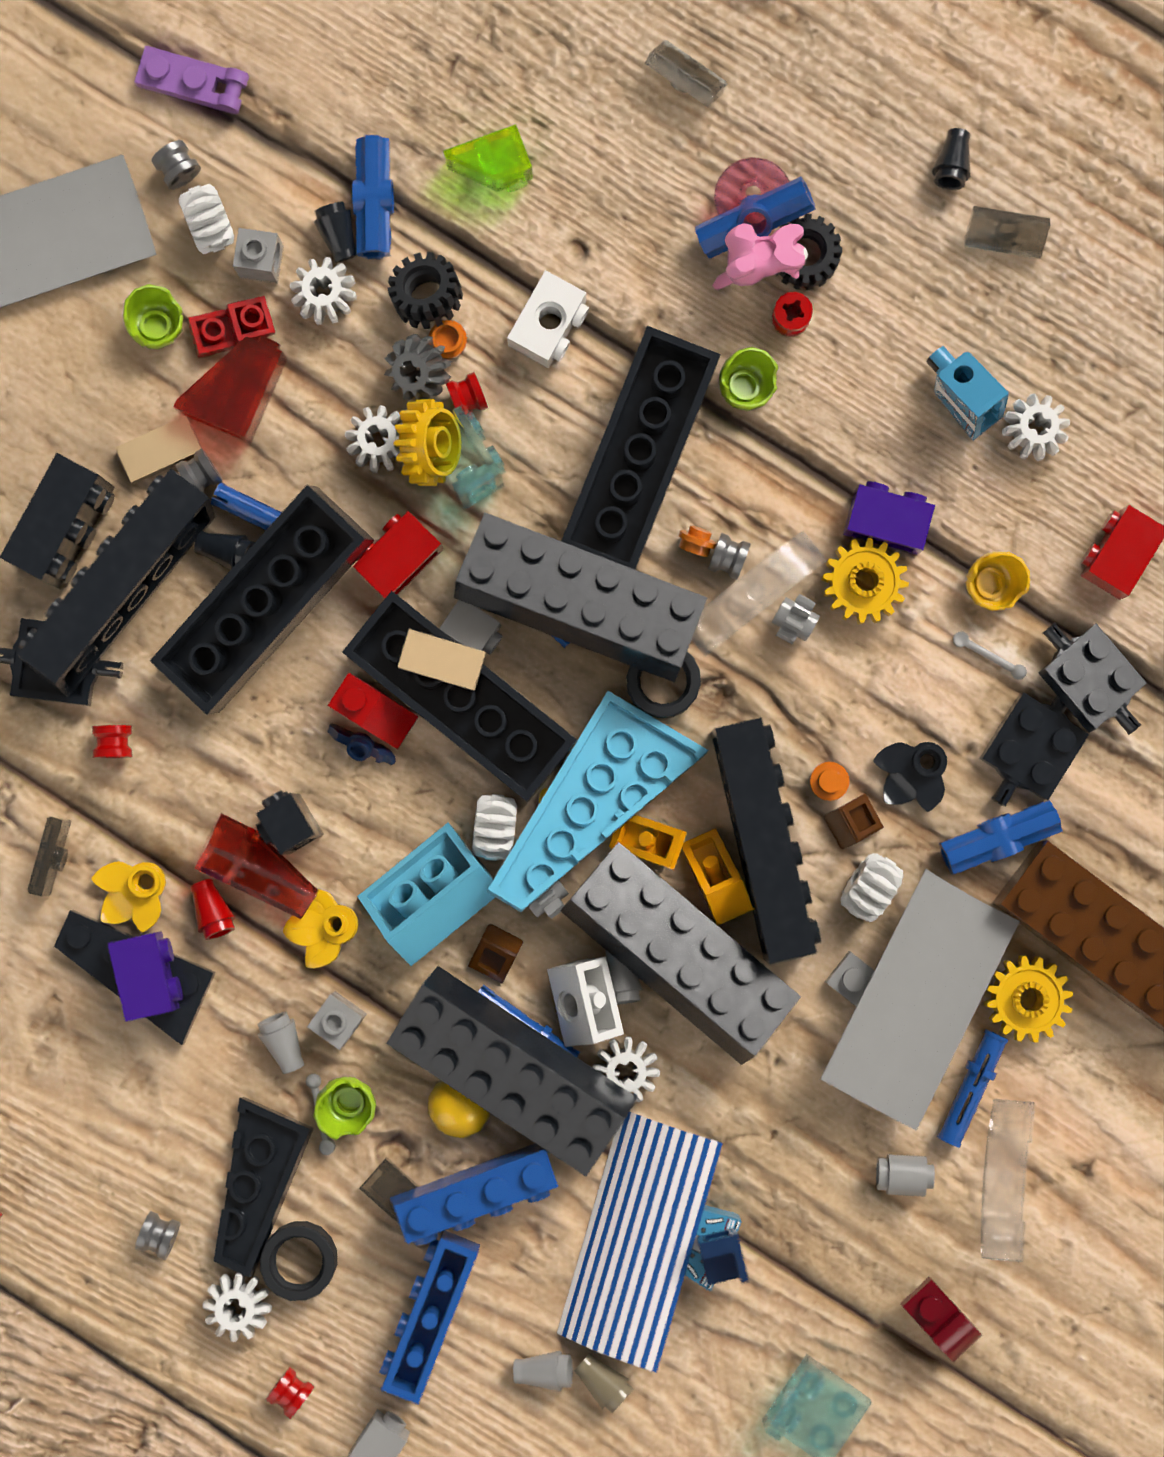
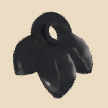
M898 742L885 747L875 756L873 762L880 769L889 773L883 787V800L886 804L901 805L916 798L918 804L926 812H929L941 802L945 792L941 775L947 767V756L939 745L932 742H923L912 747ZM924 754H928L933 758L934 763L930 769H925L920 764V758Z

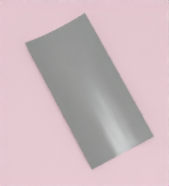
M123 154L0 196V308L156 255L143 209Z
M925 869L821 1080L917 1131L1020 921L972 897Z

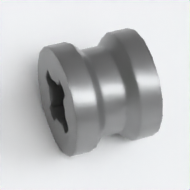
M183 140L173 141L165 145L155 153L151 160L155 168L164 173V181L169 189H176L186 185L201 170L198 162L195 159H190L188 156V147Z
M202 448L195 452L194 458L190 461H180L175 465L180 475L203 493L204 489L209 485L217 486L223 482L220 474Z
M721 533L708 570L713 572L722 570L728 572L730 578L738 580L751 543L745 541L737 543L731 541L729 535Z
M150 1211L138 1235L135 1249L142 1252L151 1250L156 1252L158 1258L166 1260L176 1240L180 1222L176 1220L164 1221L160 1219L157 1213Z

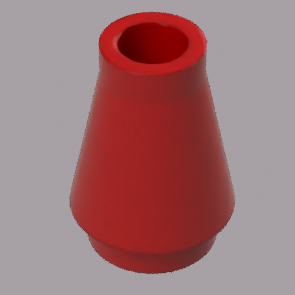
M206 879L193 884L190 889L193 894L197 928L199 933H203L205 940L216 939L235 930L233 924L235 916L216 889L213 880Z

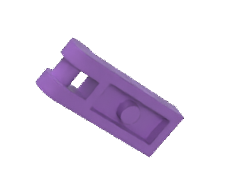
M145 45L135 84L139 88L238 114L242 103L239 96L241 89L247 86L249 75L236 68H224ZM218 82L227 84L224 93H215Z

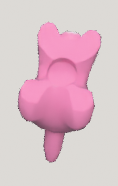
M745 223L737 225L725 237V244L728 247V266L726 271L716 278L713 288L720 290L733 283L739 286H751L760 282L765 277L780 272H785L797 279L799 277V270L805 265V260L808 257L807 249L797 243L804 235V228L799 224H788L770 236L760 237L756 235L752 225Z

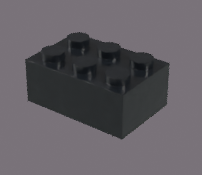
M56 452L2 551L0 559L60 589L63 583H69L74 576L78 566L75 560L81 549H87L92 543L96 534V529L93 527L100 514L105 515L111 508L115 495L112 494L115 487L95 472Z

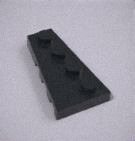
M70 910L54 947L120 997L108 943L133 938L134 936L80 912ZM174 954V960L169 962L172 977L177 976L179 978L182 988L183 999L178 1001L179 1008L145 1018L180 1045H184L216 972Z
M240 1097L237 1110L239 1112L237 1131H234L232 1148L234 1150L231 1169L227 1173L225 1186L227 1194L224 1209L221 1211L214 1262L244 1276L251 1277L255 1273L265 1243L269 1239L314 1128L246 1097Z

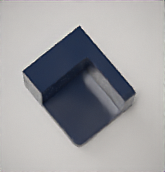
M736 1228L697 1236L708 1284L712 1285L740 1278L741 1283L749 1282Z

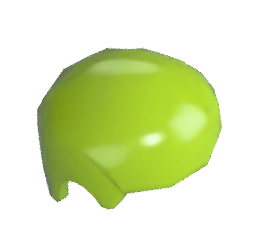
M147 284L134 289L126 298L123 320L128 334L136 343L142 347L146 346L148 349H161L173 344L182 332L183 312L181 306L171 295L170 290L162 286Z
M755 347L736 351L721 367L719 374L721 395L733 408L750 411L763 407L777 390V362L767 351Z
M339 1077L329 1081L319 1091L315 1103L314 1119L318 1129L335 1140L344 1135H359L370 1124L375 1115L376 1100L373 1092L367 1084L354 1077Z

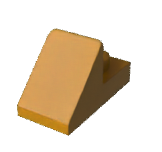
M634 815L613 833L609 847L614 848L620 842L636 857L674 870L687 832Z

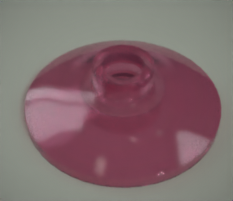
M758 157L738 160L722 172L716 183L714 192L716 210L720 215L739 206L740 202L749 196L746 193V189L750 186H757L760 189L758 195H762L790 182L789 178L777 164L770 160ZM752 212L745 217L748 222L753 224L760 223L765 218L759 212Z

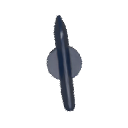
M330 723L328 733L335 741L347 746V753L352 759L364 761L372 756L376 758L375 762L395 764L394 754L384 745L373 741L364 733H354Z

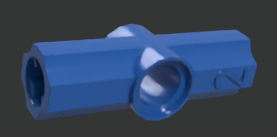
M365 135L364 137L356 138L355 145L356 180H353L352 201L353 212L356 215V253L358 257L382 259L391 256L390 215L394 214L393 180H390V140L379 135Z
M800 176L762 195L754 194L747 196L740 202L739 206L695 226V232L704 253L711 259L728 251L725 237L737 225L744 223L752 225L757 236H768L773 229L816 210V206L806 182ZM752 212H759L765 218L760 223L753 224L748 222L745 217Z
M1048 800L1027 807L1015 814L1010 815V813H1006L977 825L978 828L939 843L945 865L953 875L989 860L995 862L1023 851L1025 846L1063 832L1057 810L1051 801Z

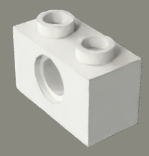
M545 270L507 337L508 346L547 368L551 366L554 359L560 362L570 345V341L566 337L572 326L579 328L589 311V307L585 305L586 292ZM546 314H555L561 319V324L552 330L543 328L539 322Z
M606 957L577 960L547 969L565 1046L595 1044L624 1034Z

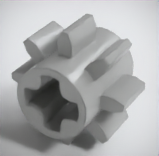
M801 594L797 596L795 602L785 597L771 622L780 627L776 636L790 644H793L797 637L807 641L820 618V615L812 612L816 603Z
M558 880L528 907L537 918L546 912L552 919L565 906L561 900L569 893Z

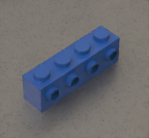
M534 1143L390 1197L406 1243L414 1242L416 1246L434 1241L438 1238V1232L451 1227L453 1231L469 1228L476 1223L475 1218L490 1213L491 1217L506 1214L513 1210L512 1204L527 1199L528 1203L543 1200L550 1196L549 1190L557 1188L558 1184L546 1150Z
M443 1230L440 1240L435 1239L430 1242L424 1257V1261L430 1263L425 1278L417 1275L409 1295L410 1299L415 1300L414 1307L410 1315L402 1313L394 1336L401 1338L396 1352L387 1351L379 1371L380 1374L386 1376L381 1390L419 1405L478 1255L480 1244L446 1230Z

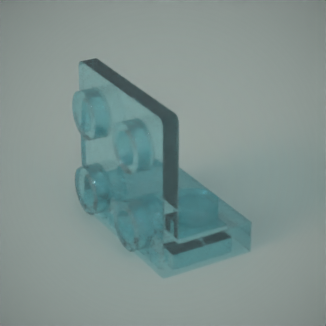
M459 406L453 410L459 428L483 465L478 468L476 464L465 468L456 475L458 481L452 484L456 497L464 510L502 488L504 486L502 474L506 473L503 467L505 465L494 446L491 445L486 449L482 443L486 438L475 415L472 412L465 415Z
M806 1354L763 1417L762 1422L765 1431L778 1441L784 1436L812 1457H836L870 1407L871 1400L868 1396Z

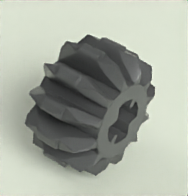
M412 334L406 340L401 339L395 342L392 346L394 352L387 354L385 358L392 367L387 369L384 375L394 377L395 380L391 390L396 391L402 388L403 400H410L414 397L416 400L429 399L430 396L435 397L441 394L442 390H444L442 385L448 383L451 378L444 369L450 367L452 361L442 359L441 356L446 346L440 345L434 348L433 337L426 336L421 339L418 334Z

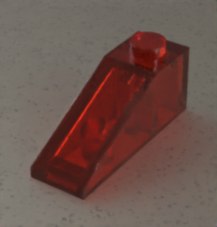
M222 813L207 836L194 869L299 919H302L318 892V889L283 855H280L271 843L267 845L256 829Z

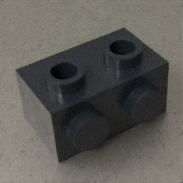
M282 790L263 800L261 803L264 808L256 813L260 822L255 824L260 836L267 845L270 843L275 845L280 855L292 854L324 835L300 794L283 792Z

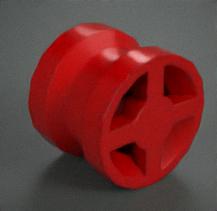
M795 291L787 292L780 296L776 301L771 316L772 324L776 331L788 337L798 336L803 333L808 327L813 314L809 298Z
M475 372L467 374L465 380L460 382L451 380L446 383L459 420L467 417L468 413L472 410L483 411L488 409Z
M92 726V735L96 738V747L92 750V758L133 757L132 749L128 746V737L132 734V726Z
M289 1367L265 1400L271 1405L278 1404L283 1408V1414L291 1419L306 1401L315 1386L310 1382L299 1380L296 1371Z

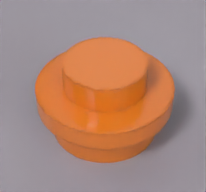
M442 320L443 325L437 327L435 324L428 336L433 337L434 348L440 345L446 346L441 354L442 359H453L461 355L465 350L467 335L464 328L458 322Z
M690 525L688 531L680 530L678 535L681 538L679 544L681 549L703 557H708L710 550L715 549L717 543L710 539L711 532Z
M824 762L816 766L812 771L810 787L813 793L822 800H837L848 790L849 775L840 764Z

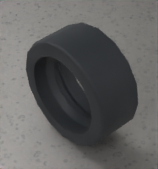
M687 652L682 663L687 682L684 693L677 700L666 704L653 702L644 694L640 682L643 670L630 666L626 680L627 692L633 704L643 712L656 718L674 717L686 711L697 698L701 686L700 669L694 657Z
M293 1221L279 1227L265 1243L260 1256V1272L266 1286L277 1296L289 1301H306L319 1295L331 1282L338 1265L337 1248L332 1237L321 1226L309 1221ZM292 1238L311 1240L319 1248L322 1255V1267L319 1274L312 1281L305 1284H294L286 1281L279 1274L276 1266V1255L279 1248L285 1241Z

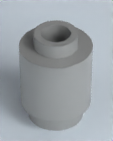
M888 1154L887 1158L877 1159V1190H886L887 1195L925 1197L927 1189L934 1188L935 1169L934 1165H927L926 1156Z

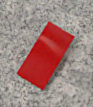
M265 295L227 304L226 309L188 317L187 321L198 358L232 350L275 334Z

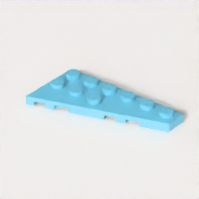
M607 691L487 892L522 912L705 756L709 750L617 695Z

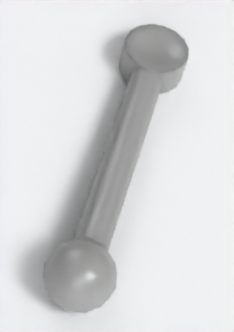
M957 632L953 636V643L956 647L961 648L965 646L1010 671L1017 680H1021L1026 676L1027 670L1023 665H1013L970 641L968 634L965 632Z
M310 1074L306 1078V1084L311 1088L315 1105L319 1086L321 1085V1078L317 1074ZM320 1131L322 1141L319 1145V1150L324 1155H330L335 1150L336 1144L329 1136Z

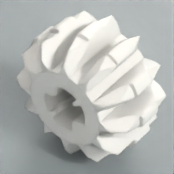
M211 184L201 187L198 185L190 188L188 192L180 194V207L196 247L201 253L206 254L212 251L215 253L225 249V246L233 244L235 236L215 187Z
M325 257L322 267H318L316 261L310 259L308 261L311 268L309 272L303 268H297L296 270L298 277L302 281L290 283L291 290L298 293L291 301L295 307L303 306L300 314L304 319L314 314L315 323L322 325L325 315H328L333 324L337 323L338 317L335 312L340 310L343 314L348 315L351 310L344 301H355L357 298L356 293L349 289L355 284L353 276H344L347 269L343 263L333 268L331 258ZM319 286L323 289L329 287L331 293L328 296L322 293L318 296L316 289Z
M1030 394L1027 397V404L1018 399L1013 403L1015 412L1008 411L1004 415L1006 422L1011 425L1002 430V435L1014 436V439L1008 444V449L1013 450L1018 445L1023 447L1020 452L1021 459H1026L1031 451H1033L1036 461H1041L1045 458V451L1054 456L1059 452L1057 443H1065L1068 440V435L1061 430L1070 425V420L1058 418V415L1065 409L1063 405H1058L1054 410L1050 408L1052 403L1051 396L1047 395L1040 404L1036 394ZM1033 420H1035L1036 426H1043L1044 430L1038 435L1036 429H1029L1028 425Z
M379 406L377 416L373 417L369 407L363 409L366 417L365 421L362 422L355 416L351 418V423L358 431L348 430L345 432L346 439L355 441L346 448L349 455L359 454L356 459V464L359 467H363L370 460V470L373 473L378 472L380 462H384L386 469L392 471L394 468L390 459L393 456L396 458L400 453L399 447L394 446V441L399 439V433L395 429V424L399 423L401 419L400 414L395 411L386 419V407ZM375 432H380L382 436H388V439L383 438L385 444L381 447H377L374 442L369 443V440H374L372 434Z
M492 794L482 795L478 799L472 851L476 857L497 861V859L506 860L513 847L517 804L514 798Z
M877 853L868 855L864 861H861L859 867L847 881V885L842 891L841 905L857 918H862L869 922L876 920L879 915L883 914L897 894V890L902 884L903 870L887 857L884 858Z
M630 1036L625 1037V1049L621 1050L615 1039L610 1040V1048L614 1053L610 1055L605 1050L599 1049L597 1055L600 1059L606 1061L607 1064H594L593 1068L600 1073L607 1074L605 1075L607 1078L628 1092H633L634 1096L637 1097V1102L643 1101L642 1093L639 1090L641 1086L650 1092L655 1090V1085L647 1080L646 1076H660L659 1069L646 1067L657 1060L656 1054L650 1053L641 1057L646 1050L647 1043L641 1041L635 1051L631 1050L632 1038ZM629 1061L635 1064L633 1071L637 1072L633 1078L627 1075L623 1080L618 1078L617 1075L620 1073L619 1069H615L619 1063L626 1065Z
M238 1272L235 1275L234 1282L227 1274L220 1277L221 1286L212 1284L207 1290L212 1298L206 1299L203 1302L204 1309L214 1311L205 1319L206 1324L212 1325L216 1322L220 1324L215 1332V1335L221 1337L226 1329L230 1330V1340L232 1342L238 1340L240 1331L247 1339H251L255 1335L254 1327L263 1329L267 1323L262 1315L270 1313L272 1309L271 1304L261 1302V1300L268 1296L269 1290L267 1288H262L259 1291L254 1289L259 1282V1278L254 1276L246 1284L244 1283L245 1276ZM235 1298L239 1299L241 1307H246L241 1314H236L235 1307L229 1306Z

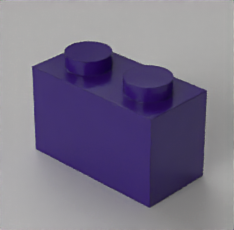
M867 481L866 486L859 484L854 491L843 535L864 541L867 538H872L873 543L878 545L886 542L889 548L915 555L921 553L924 550L935 505L927 503V497L918 493L904 492V495L901 496L888 492L889 487L881 483Z
M162 931L108 943L125 1022L170 1012L179 1008L178 1001L183 999L182 988L179 978L177 976L172 977L169 962L174 960L173 948L170 939L163 938Z

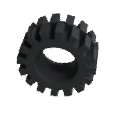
M805 214L804 218L794 219L781 226L799 224L804 228V235L801 239L813 240L817 243L821 252L820 259L815 264L803 266L799 270V277L797 279L785 272L775 274L782 277L781 282L785 285L790 282L794 284L793 289L800 290L801 286H805L806 290H812L815 285H819V287L824 285L827 279H831L834 275L842 254L841 238L839 233L835 235V227L832 223L828 226L823 223L825 218L818 216L816 220L812 219V214Z
M427 252L426 259H423L421 253L414 254L415 261L410 262L408 257L402 260L403 268H400L398 265L394 267L395 277L389 276L388 283L390 287H388V293L397 314L400 315L403 322L407 323L409 321L411 327L418 328L421 322L423 329H430V322L435 321L436 326L439 327L443 325L442 317L445 316L449 321L454 317L451 309L459 310L461 306L459 299L463 300L462 287L450 261L447 263L444 256L439 254L436 259L433 252ZM428 282L439 284L438 290L432 296L425 299L412 298V293L418 286Z

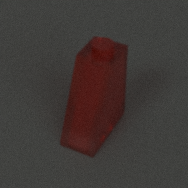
M246 336L176 399L173 406L180 415H186L192 420L251 444L287 362L283 351L279 350L281 345L264 336H259L258 340Z

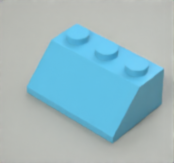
M447 823L357 897L386 941L412 966L495 898L487 892L494 878L454 828Z

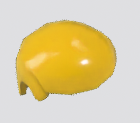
M990 552L984 554L973 563L966 575L967 593L976 605L988 611L1005 610L1006 608L1014 607L1015 603L1022 595L1028 593L1030 588V570L1022 558L1010 552Z
M443 1081L435 1085L428 1097V1114L433 1123L441 1132L454 1138H467L481 1131L490 1117V1112Z

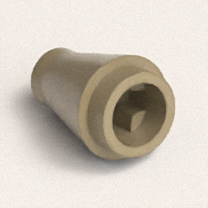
M590 1353L574 1370L602 1409L606 1407L611 1413L618 1408L633 1390L627 1383V1377L600 1362Z

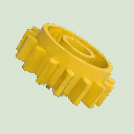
M418 399L416 402H408L407 411H400L399 413L402 424H395V429L399 433V439L394 441V446L400 449L396 461L403 462L404 465L401 473L402 475H409V483L418 484V486H437V483L446 482V476L452 474L459 462L461 454L459 425L450 410L444 408L443 402H435V399Z
M867 538L863 547H860L857 540L853 539L849 542L850 551L847 552L841 546L835 550L839 558L838 561L831 558L827 560L826 565L832 571L831 573L823 574L821 577L822 581L829 583V588L823 592V596H832L834 602L830 609L833 611L840 607L844 611L843 620L846 621L851 615L857 616V624L862 625L866 620V616H870L875 624L881 621L880 611H883L888 616L895 612L891 602L896 604L903 603L905 598L898 593V590L909 587V582L900 580V575L908 569L907 566H896L895 561L900 556L899 552L893 553L890 556L885 553L888 543L884 542L877 549L873 548L872 538ZM866 572L872 576L874 580L872 590L863 591L861 588H858L855 580L857 573Z
M1024 955L1018 956L1017 965H1014L1009 960L1003 961L1005 970L1002 973L995 971L993 977L996 980L993 985H988L986 989L991 992V999L984 1001V1006L994 1010L989 1020L993 1023L1001 1021L1002 1025L999 1031L1004 1035H1007L1014 1029V1040L1022 1042L1026 1033L1030 1041L1034 1043L1039 1041V1032L1052 1038L1054 1034L1051 1026L1055 1024L1064 1027L1066 1024L1060 1018L1061 1013H1072L1073 1010L1071 1007L1064 1005V999L1073 996L1072 991L1062 989V985L1069 979L1065 975L1054 976L1058 968L1054 963H1050L1043 968V958L1035 956L1031 964H1029L1027 956ZM1032 988L1036 993V1002L1031 1008L1024 1009L1020 1004L1021 993L1025 989Z

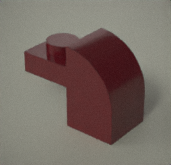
M930 1276L900 1303L953 1363L983 1336Z

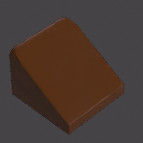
M866 793L824 815V819L841 849L850 847L884 828Z
M489 924L468 967L503 984L523 944V940L495 925Z

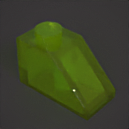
M516 124L443 151L448 170L496 192L504 189L507 192L517 191L528 184V180L533 179L532 165Z

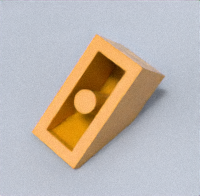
M716 828L683 842L682 850L717 926L753 910L742 878Z

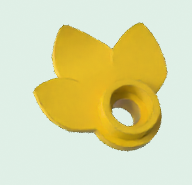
M117 861L103 866L92 876L91 880L98 887L109 892L105 897L101 911V921L103 923L119 924L133 919L136 927L141 932H145L158 921L162 911L159 896L163 893L166 886L165 874L158 865L151 862H142L131 866ZM145 874L153 878V885L149 889L143 888L140 883L142 876Z
M317 889L303 892L302 901L305 910L292 915L283 928V934L288 940L297 945L306 946L305 965L307 968H321L336 960L341 945L349 942L355 936L358 929V919L351 908L345 905H338L330 893ZM339 917L341 919L342 926L340 930L336 932L333 929V921L335 918Z

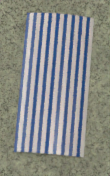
M629 1111L612 1141L557 1331L559 1335L604 1355L657 1373L723 1143L656 1122Z

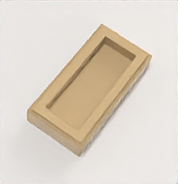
M186 415L115 447L133 485L174 467L180 461H187L193 458L195 452L202 448Z
M409 629L398 668L475 691L486 652Z

